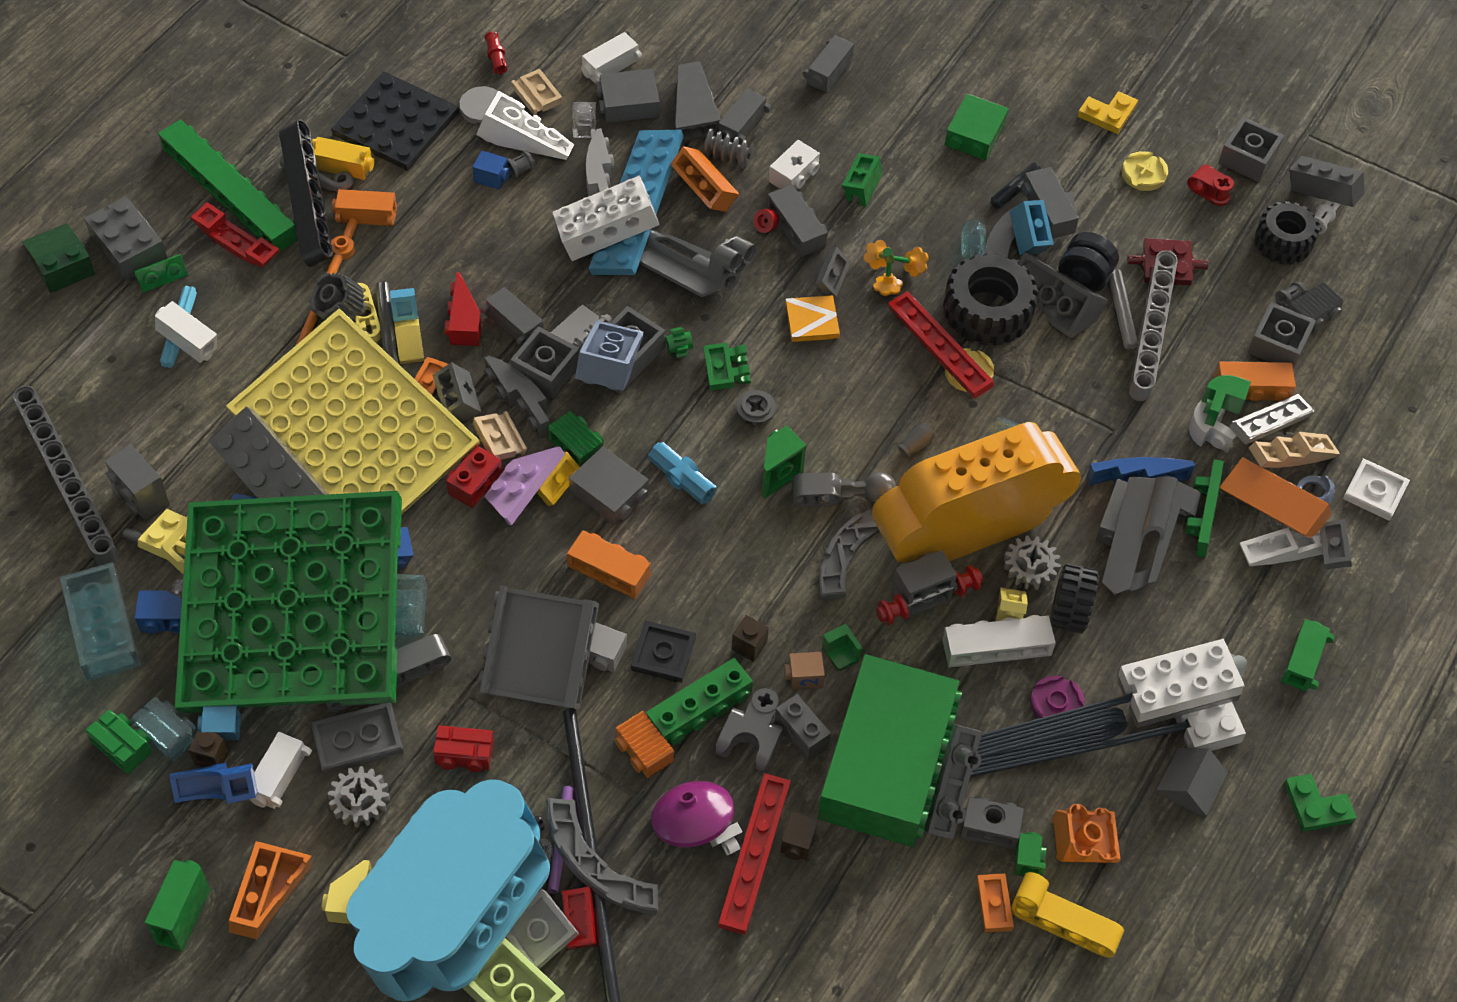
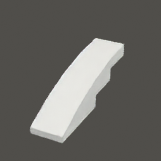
M1289 527L1240 542L1239 544L1249 566L1289 562L1323 554L1320 531L1313 537L1307 538L1294 530L1290 531Z

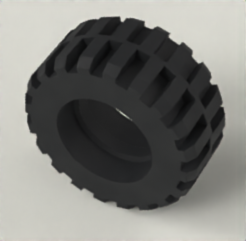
M986 253L985 256L977 254L972 256V259L966 258L961 261L960 265H956L949 275L943 302L944 315L948 319L951 328H956V333L961 337H968L967 340L970 342L978 341L981 342V345L988 346V343H994V346L1002 345L1004 341L1009 343L1014 341L1016 337H1021L1026 329L1030 327L1038 300V287L1035 285L1034 277L1029 275V270L1024 265L1021 267L1017 260L1013 258L1009 260L1007 256L1001 254L1000 256H993V253ZM980 292H992L1005 298L1009 304L1000 307H990L977 302L972 295Z

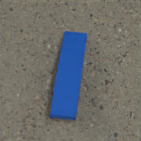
M1156 457L1113 459L1090 464L1086 478L1089 485L1111 480L1116 484L1117 479L1128 482L1129 477H1174L1180 482L1190 479L1195 464L1193 461Z

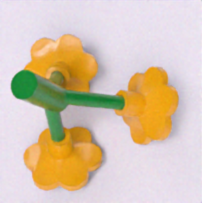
M878 240L875 243L870 242L866 245V253L863 255V259L874 270L886 267L884 277L879 276L876 278L873 289L879 291L883 296H888L890 294H899L900 288L903 286V282L896 279L891 273V265L894 261L903 262L904 270L909 272L910 276L918 277L920 273H925L927 270L928 255L920 247H915L912 251H908L905 254V258L894 256L892 249L886 247V243L883 240Z

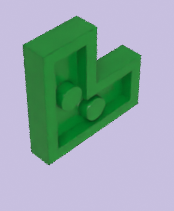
M1312 773L1285 779L1284 786L1302 832L1353 823L1357 817L1347 793L1321 798Z

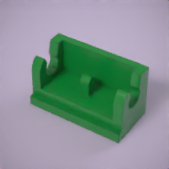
M858 153L842 184L849 202L853 199L852 195H855L859 198L860 206L867 207L883 175L879 156Z

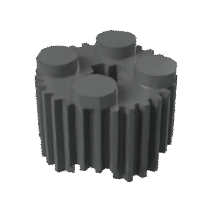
M325 272V275L317 278V288H314L313 297L310 296V300H308L310 310L316 313V315L326 320L336 310L340 309L351 320H355L356 316H360L365 312L367 306L364 303L365 299H363L365 297L363 294L364 290H362L358 283L338 272L336 274L332 273V275Z

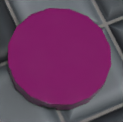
M1058 675L1048 676L1038 681L1032 690L1030 698L1032 712L1039 719L1083 707L1085 700L1078 685L1072 680L1068 681Z

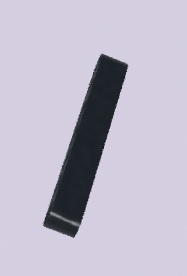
M298 120L280 130L279 137L300 254L306 265L313 267L332 257L333 250L311 133L306 123Z

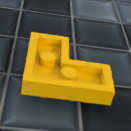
M1119 91L1109 105L1088 96L1080 108L1077 117L1118 134L1136 108L1138 100Z

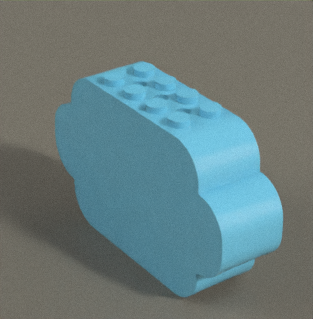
M486 780L474 785L466 793L457 790H444L432 795L411 817L409 823L394 839L384 855L378 859L373 869L360 882L358 888L350 897L346 909L347 918L358 933L354 941V954L378 989L385 995L398 1001H412L425 995L432 987L442 991H455L467 986L476 978L546 882L550 872V863L539 844L540 828L516 787L501 780Z

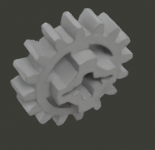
M1025 536L1024 542L1017 538L1014 545L1010 544L1004 556V570H1009L1007 577H1015L1016 585H1019L1021 582L1025 583V589H1028L1030 585H1034V588L1038 590L1041 583L1047 587L1050 580L1055 581L1061 566L1059 564L1060 555H1055L1056 547L1048 548L1049 541L1046 540L1041 543L1038 536H1036L1034 541H1031L1029 536ZM1031 559H1033V567H1031Z
M360 766L358 772L354 773L353 769L349 768V775L338 774L339 783L332 781L331 786L334 791L328 792L329 800H331L329 806L331 810H335L334 815L336 819L343 816L342 819L345 825L352 820L355 827L359 826L360 821H364L368 826L370 825V818L373 817L379 820L378 812L387 811L385 803L390 802L389 793H387L389 788L387 783H383L384 779L381 774L375 777L374 769L371 768L368 773H364L363 766Z

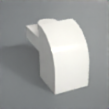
M1200 401L1195 408L1189 425L1192 439L1200 447L1205 441H1208L1214 447L1228 453L1233 447L1237 435L1229 427L1220 423L1225 409L1221 408L1213 427L1204 424L1207 414L1203 413L1206 403Z

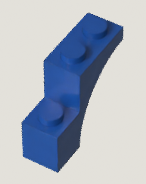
M226 763L172 773L169 776L175 803L217 798L226 800L228 804L256 798L258 791L252 764L227 768Z

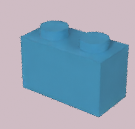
M1044 200L1023 201L1010 210L1019 255H1023L1024 252L1030 255L1040 254L1054 245Z

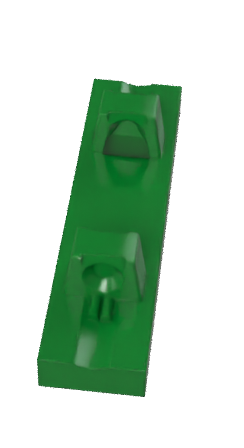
M1214 459L1211 476H1196L1194 489L1207 496L1203 519L1188 517L1185 533L1198 536L1199 539L1196 556L1206 557L1224 464V461Z

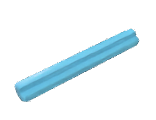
M193 286L183 287L178 306L189 314L197 294ZM166 339L160 358L161 366L164 368H172L174 366L179 347Z

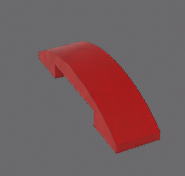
M208 202L191 216V220L212 240L246 262L264 267L280 252L279 248L262 237L257 240L227 221L225 213Z

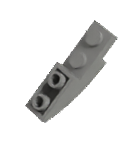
M602 129L595 131L587 151L586 182L588 197L610 187L611 168H615L613 155L608 154V151H610L608 137L603 136Z

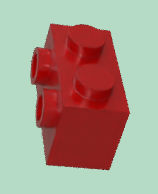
M476 445L464 457L457 469L452 470L448 474L446 479L448 495L473 509L491 488V485L503 473L501 459Z

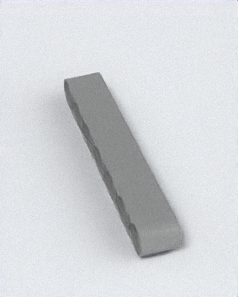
M1164 250L1159 252L1151 270L1129 387L1130 396L1137 401L1147 400L1156 382L1178 262L1176 255L1171 251Z

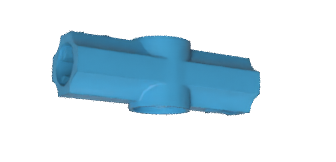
M658 442L652 447L648 454V460L665 473L667 480L674 488L678 490L683 488L700 504H707L717 492V487L699 472L697 465L689 457L685 456L682 458L664 442Z

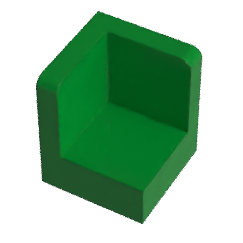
M847 624L823 635L822 649L837 671H841L861 661L863 648Z

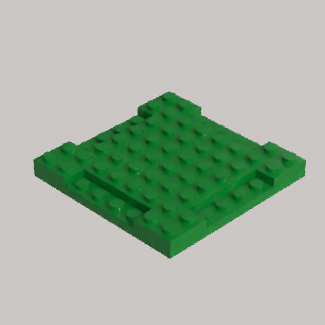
M398 491L188 502L175 708L181 713L203 712V706H237L239 708L340 703L341 705L396 703L398 651L395 648L398 548H401L402 497Z

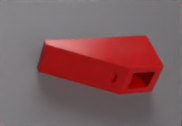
M456 272L455 282H451L450 295L453 296V300L448 301L450 320L445 321V335H449L450 345L479 346L482 329L480 311L461 273Z

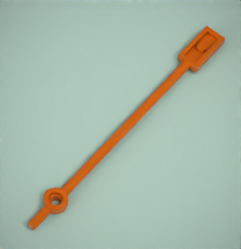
M355 218L349 219L342 236H337L331 241L333 258L327 270V273L331 275L338 272L342 260L349 259L355 252L354 243L351 239L358 224ZM311 310L296 345L313 331L319 316Z

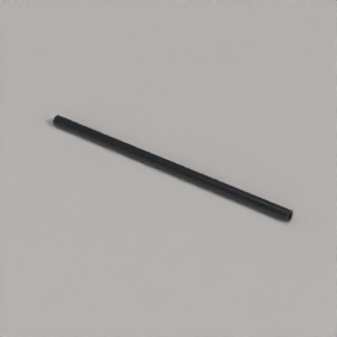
M570 708L563 711L579 825L586 844L598 855L577 713L575 709ZM592 891L596 939L606 1002H621L606 902L603 897Z

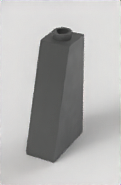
M697 61L678 65L675 130H682L684 135L682 142L706 138L710 128L713 129V136H716L721 119L701 62Z

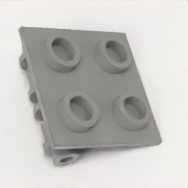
M581 305L550 333L579 347V350H581L596 320L611 323L613 320L608 314L598 316L584 305Z

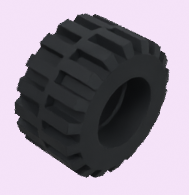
M1284 201V204L1277 202L1274 206L1270 205L1264 210L1254 238L1255 243H1257L1256 247L1262 251L1264 257H1270V260L1273 262L1275 260L1279 261V264L1288 262L1289 265L1294 264L1295 261L1300 263L1310 255L1320 230L1318 219L1314 218L1315 214L1313 212H1308L1307 207H1301L1295 202L1290 204L1289 201Z
M1070 563L1064 564L1053 599L1050 614L1051 627L1081 634L1084 633L1088 627L1099 581L1098 570Z

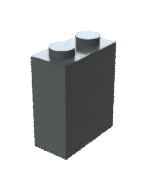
M653 69L599 74L600 83L596 84L597 97L602 98V100H599L600 114L605 115L606 123L660 117V101Z
M603 446L569 477V489L577 498L613 525H616L621 519L625 520L638 503L641 504L647 499L649 495V480Z

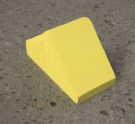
M419 319L394 322L400 364L425 361Z
M1000 587L996 621H1001L1005 618L1022 619L1024 614H1026L1028 605L1026 592Z

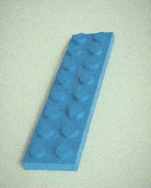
M639 130L620 183H623L640 175L655 214H657L673 168L671 162L678 154L684 137L682 130ZM651 229L594 252L589 266L591 274L635 275Z

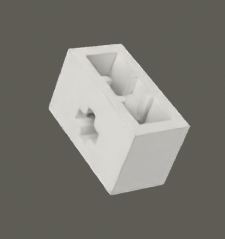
M797 140L770 166L769 182L780 189L791 184L796 189L802 188L805 181L811 175L814 176L820 168V153Z

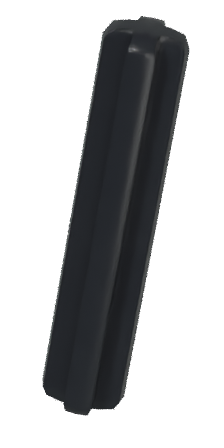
M1034 162L1026 167L991 197V205L996 209L1002 207L1021 190L1025 173L1041 169L1040 165Z

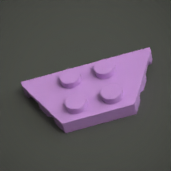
M555 447L513 459L507 464L499 478L491 485L485 498L509 525H512L565 453L561 447Z

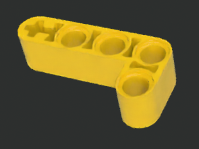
M1032 872L1025 874L1011 907L1013 915L1100 956L1107 958L1115 956L1124 933L1121 925L1048 892L1049 882L1043 876Z

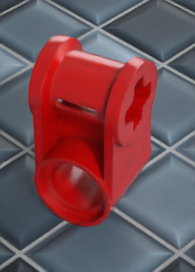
M1204 164L1188 178L1187 185L1192 192L1206 198L1214 205L1224 206L1230 201L1229 192L1233 189L1234 181L1210 165Z

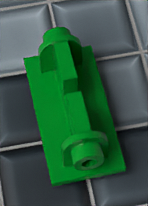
M179 254L138 269L134 275L144 293L188 276V272L182 256Z

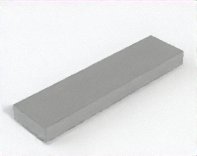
M1297 394L1233 421L1229 428L1247 445L1311 417L1314 410Z

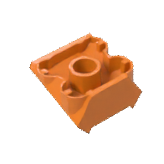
M1073 804L1066 810L1055 811L1051 822L1054 824L1057 851L1055 858L1061 862L1119 863L1120 851L1114 811H1108L1106 808L1100 807L1094 811H1087L1081 804Z

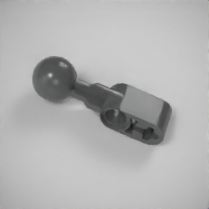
M884 472L873 473L866 481L855 482L851 478L841 479L835 473H801L792 478L793 503L800 507L835 506L841 500H851L855 496H866L869 501L875 503L884 493L896 487L894 479Z

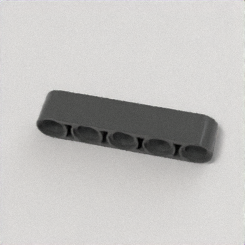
M433 634L397 649L396 687L439 670L450 663L452 658L440 635ZM326 703L331 712H338L353 706L341 705L340 703Z

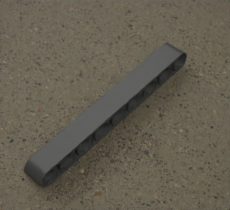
M30 386L17 388L13 393L17 409L95 563L102 568L113 566L119 557L114 542L36 391Z

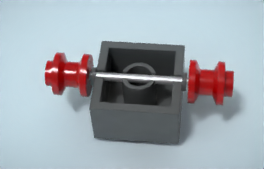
M942 550L935 553H926L920 559L913 562H904L895 568L891 589L893 602L879 601L878 608H876L877 617L881 623L885 622L886 625L890 626L894 623L895 617L900 616L904 620L950 602L953 590L959 597L966 594L967 588L971 587L974 591H977L981 588V583L983 582L982 574L978 568H974L972 565L966 566L965 573L959 574L957 571H954Z

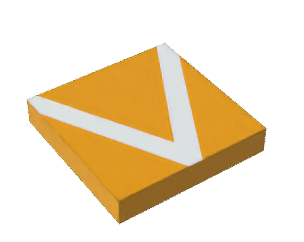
M833 295L785 300L791 342L839 339L840 332Z

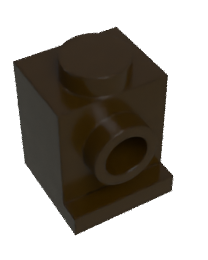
M197 731L189 748V753L194 765L206 767L224 763L231 747L226 745L224 739L217 733Z

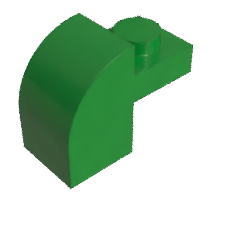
M1221 375L1212 379L1208 383L1201 402L1206 403L1203 413L1207 414L1204 424L1214 427L1221 408L1240 414L1251 381L1233 375Z

